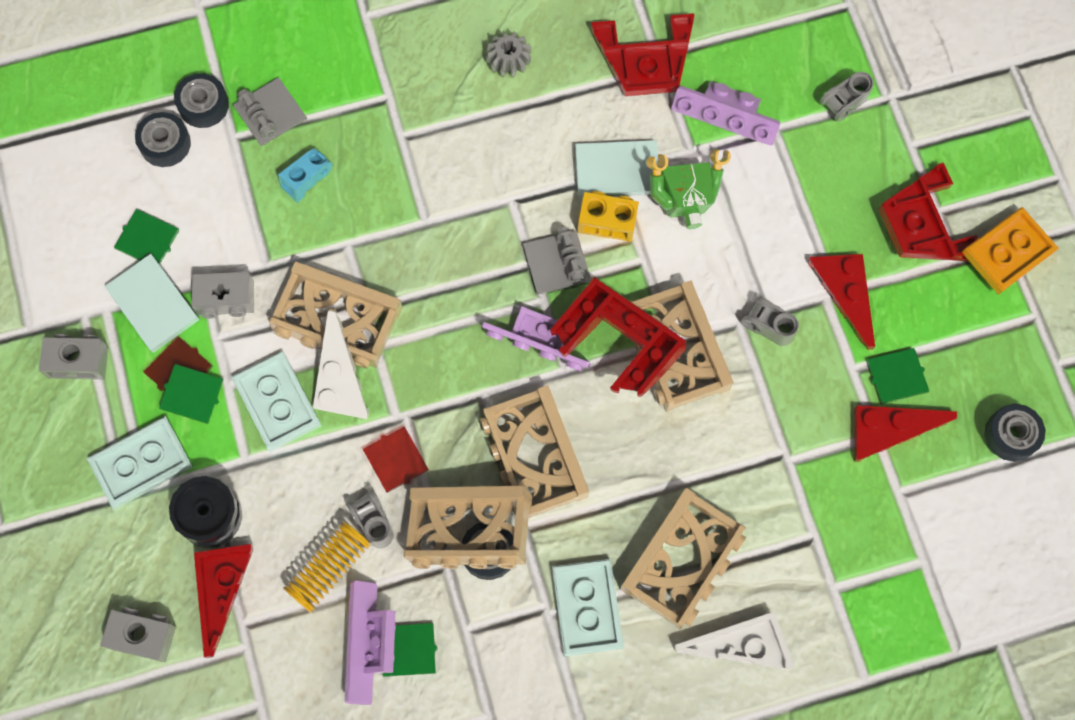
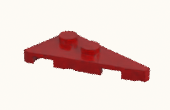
M863 254L809 257V267L811 269L814 268L823 282L821 285L826 292L830 293L832 301L844 319L849 320L856 331L855 335L859 341L866 346L867 350H873L875 348V339Z
M857 405L854 408V462H860L867 457L886 451L895 445H900L930 430L942 427L957 419V411Z
M252 544L194 553L204 658H212L216 653L254 550Z

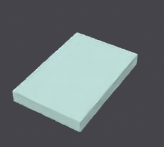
M657 140L575 144L578 198H583L584 192L590 193L592 191L603 192L606 196L651 195L650 173L653 172V169L647 166L646 160L652 156L656 158V165L658 164Z
M149 254L104 286L153 353L200 320L152 254Z
M283 351L231 377L269 452L321 427Z
M166 416L87 458L105 496L114 510L193 468Z
M611 559L552 566L564 657L624 649Z

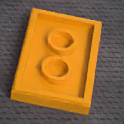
M1022 206L965 248L962 253L999 295L1059 248Z

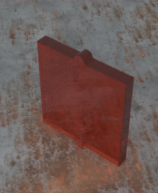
M178 336L143 373L158 385L159 391H165L164 385L169 382L175 364L202 373H207L213 366L198 354L197 348H191Z
M405 426L388 436L382 435L380 440L363 449L386 493L403 484L409 485L412 479L429 471Z

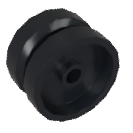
M201 476L191 478L182 483L173 493L169 505V515L175 530L196 546L211 548L221 546L230 541L237 533L242 521V507L236 495L223 482L216 478ZM209 509V512L204 515L205 510Z

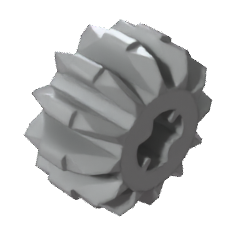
M503 30L501 38L494 35L492 43H488L486 60L488 64H491L493 73L500 70L502 77L506 73H511L514 78L516 70L524 73L526 65H529L531 62V46L526 44L524 36L517 38L515 31L511 36H507V33Z

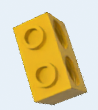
M599 191L584 192L578 222V233L632 242L639 201H635L628 196H606V194ZM591 209H597L601 211V214L598 216L591 215L588 211ZM625 214L629 219L619 220L616 218V215Z

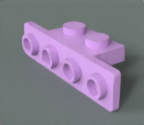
M712 81L705 94L679 86L671 107L673 111L770 146L773 145L781 122L756 113L761 99L754 97L751 93L740 92L729 88L723 83Z
M521 306L512 332L483 322L481 326L488 330L487 336L502 341L503 337L514 340L512 345L525 351H528L530 347L540 350L539 356L554 362L556 357L567 360L565 366L580 372L583 367L590 368V362L572 355H568L566 358L561 355L559 348L564 345L558 334L552 336L550 329L558 320Z
M357 580L350 583L345 681L346 704L371 705L373 674L393 673L396 611H376V583Z

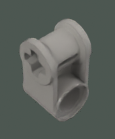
M865 72L854 73L841 84L827 91L820 102L822 105H827L835 114L837 122L842 121L868 100L874 85L873 79ZM854 86H859L864 91H857Z
M756 297L749 315L744 316L741 320L742 324L750 331L764 336L777 345L786 346L791 344L799 328L797 318L793 314L777 307L771 301L763 297ZM785 325L790 328L791 332L782 333L779 331L778 326Z
M372 489L368 490L367 495L353 503H346L355 522L361 527L364 535L373 547L382 549L391 544L394 536L393 530ZM375 528H386V533L383 537L379 539L372 537V532Z

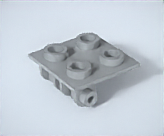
M279 77L253 93L246 89L241 90L238 93V102L233 104L261 147L307 120L306 115Z
M563 227L558 230L559 234L556 236L523 243L537 295L591 282L577 231H570L569 227Z

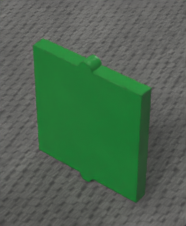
M136 209L127 226L122 227L123 232L114 249L139 261L152 254L160 265L166 253L171 252L170 247L180 230Z
M915 348L867 359L872 376L871 384L875 385L881 404L929 392L923 374L925 368L921 367Z
M175 364L169 382L164 385L166 390L159 409L209 424L214 406L219 403L217 398L224 379Z
M434 623L396 625L393 673H383V677L436 674L435 651L438 650V647L434 642Z

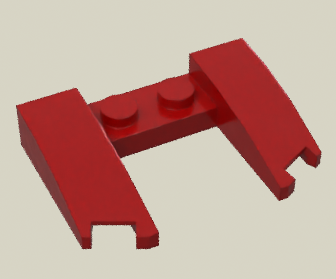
M595 277L550 329L552 336L559 335L564 345L559 348V351L565 358L602 320L642 347L641 351L610 387V391L614 393H619L620 389L636 391L637 397H642L686 350L685 339Z

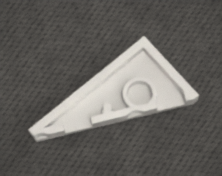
M330 309L327 314L313 409L367 419L370 412L366 408L361 393L362 386L360 380L356 377V367L350 348H347L341 319L337 316L336 310Z
M775 612L674 646L678 654L786 670L795 668Z

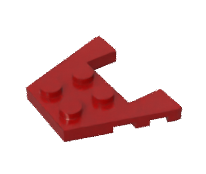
M694 13L670 15L672 40L624 45L618 44L615 20L591 22V32L625 97L677 92L682 78L693 27Z
M944 162L938 164L933 170L927 174L925 173L910 186L905 187L889 198L878 208L898 256L901 258L969 261L962 251L978 240L977 235L951 241L930 193L949 189L953 185Z

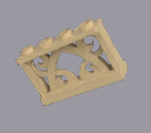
M295 261L291 270L292 274L268 322L274 331L273 333L286 340H289L290 337L300 340L299 343L310 349L322 348L325 328L318 318L316 308H327L334 305L340 298L346 299L347 312L355 323L344 327L342 332L345 340L347 339L346 345L347 348H350L354 364L368 369L369 366L377 368L394 324L402 311L401 300ZM299 284H304V300H292ZM323 291L330 294L329 299L326 301H314V298L322 300L320 293ZM357 304L364 306L363 311H358L363 316L362 318L353 311L354 306ZM297 306L305 307L306 311H297L293 315V317L302 318L300 324L292 325L286 321L288 310ZM382 313H385L387 316L379 333L372 324ZM310 325L312 326L315 333L307 330L310 327ZM367 329L374 336V345L368 350L358 349L355 346L356 341L363 340L367 343L366 336L362 332Z
M692 280L648 297L630 301L643 311L650 308L659 311L664 317L662 321L655 315L650 316L667 328L671 327L677 334L687 338L696 337L698 343L688 353L687 365L676 361L655 383L657 389H654V394L659 406L664 405L667 412L714 394L730 391L734 382ZM678 298L682 301L669 312L661 305ZM678 319V322L682 325L683 320H688L691 323V327L689 329H682L675 321ZM634 342L635 347L639 353L642 347H640ZM695 354H702L705 361L700 363L696 360L697 367H693V356ZM683 376L688 377L689 387L685 393L675 394L669 389L668 381L670 379L677 380L678 387H680L683 382ZM695 379H713L715 382L694 390Z
M548 385L538 388L537 391L492 407L483 408L484 417L480 418V423L485 435L491 434L494 444L489 446L495 462L500 460L504 469L499 472L503 485L533 488V497L539 491V484L545 485V496L541 502L531 504V507H529V518L589 497L590 491ZM539 402L541 405L526 418L517 410ZM511 414L517 417L521 424L517 427L514 422L505 421L510 426V429L507 432H502L498 428L497 422L502 415ZM535 424L536 429L539 431V427L545 425L548 428V433L541 436L532 427ZM527 433L537 442L556 444L557 449L549 453L545 459L543 473L532 470L517 460L519 447ZM501 440L511 441L509 444L507 455ZM552 461H559L562 464V468L560 470L553 468L554 475H549L550 463ZM513 471L524 478L518 485ZM551 486H572V492L551 499ZM513 507V512L516 515V507Z
M524 486L411 488L409 498L411 500L406 550L403 557L413 567L428 569L430 565H440L443 568L456 569L459 565H469L472 568L485 569L487 565H498L501 568L513 569L516 568V565L526 564L525 552L529 507L532 504V495ZM493 507V511L489 513L490 516L494 517L493 519L483 515L485 508ZM513 507H516L515 527L506 523ZM424 508H428L432 523L422 526ZM448 508L456 509L452 517L443 520L442 517H449L446 513ZM467 508H473L476 517L482 523L488 525V527L475 539L464 545L452 536L447 526L457 523L463 517ZM501 529L510 531L514 537L512 546L507 550L496 549V544L499 541L506 542L505 537L499 533ZM436 530L437 533L430 535L426 540L427 544L435 541V548L433 550H422L420 541L423 535L429 531ZM446 545L449 546L452 550H445Z
M685 488L622 584L620 590L675 625L678 629H681L684 624L690 627L699 613L695 609L700 599L706 601L715 588L711 581L716 574L719 576L724 574L730 564V561L726 559L732 549L737 552L745 541L746 537L742 533L746 527L696 496L688 488ZM691 505L711 519L700 525L695 516L687 509L688 506ZM720 525L727 531V541L723 545H717L714 542V537L720 534L714 532L706 537L704 531L710 526ZM678 528H682L685 531V535L689 530L692 532V535L680 540L676 537L675 531ZM696 540L700 554V570L686 576L671 577L672 561L668 553L662 549L664 543L674 547H682ZM711 553H721L720 557L712 567ZM662 561L665 563V577H659L662 570L657 571L654 569L655 562ZM704 581L694 596L688 586ZM638 583L660 588L658 602L636 588ZM666 589H673L671 596L675 603L677 595L682 594L686 597V604L683 609L671 610L666 605Z

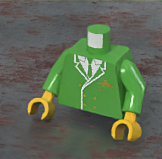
M718 149L711 151L710 159L714 162V166H710V162L667 166L668 158L663 154H658V164L656 165V158L648 157L646 164L650 169H653V172L650 173L652 198L662 209H665L667 216L670 218L684 216L687 229L691 230L701 227L703 225L701 214H704L716 201L724 173L722 165H726L731 159V154L728 150L723 151L721 160H718Z

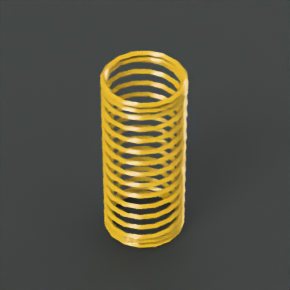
M342 521L339 525L341 532L334 530L337 537L330 535L332 542L325 540L329 548L320 545L323 552L316 550V554L321 559L311 555L316 564L307 560L310 568L302 566L309 576L302 571H298L299 576L303 580L293 576L298 585L288 581L289 585L283 587L290 596L310 613L315 610V606L305 596L316 604H320V602L310 591L324 599V596L310 582L326 594H329V591L316 578L329 588L334 589L333 585L317 570L335 584H338V581L322 565L340 579H343V576L328 561L345 574L347 573L329 553L348 568H352V566L335 549L353 563H356V560L337 542L358 558H361V556L342 537L362 553H365V550L354 540L366 549L371 547V544L345 521Z

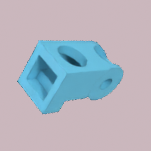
M311 149L278 174L280 188L298 203L305 197V192L313 187L317 181L322 180L328 175L333 164L319 150Z

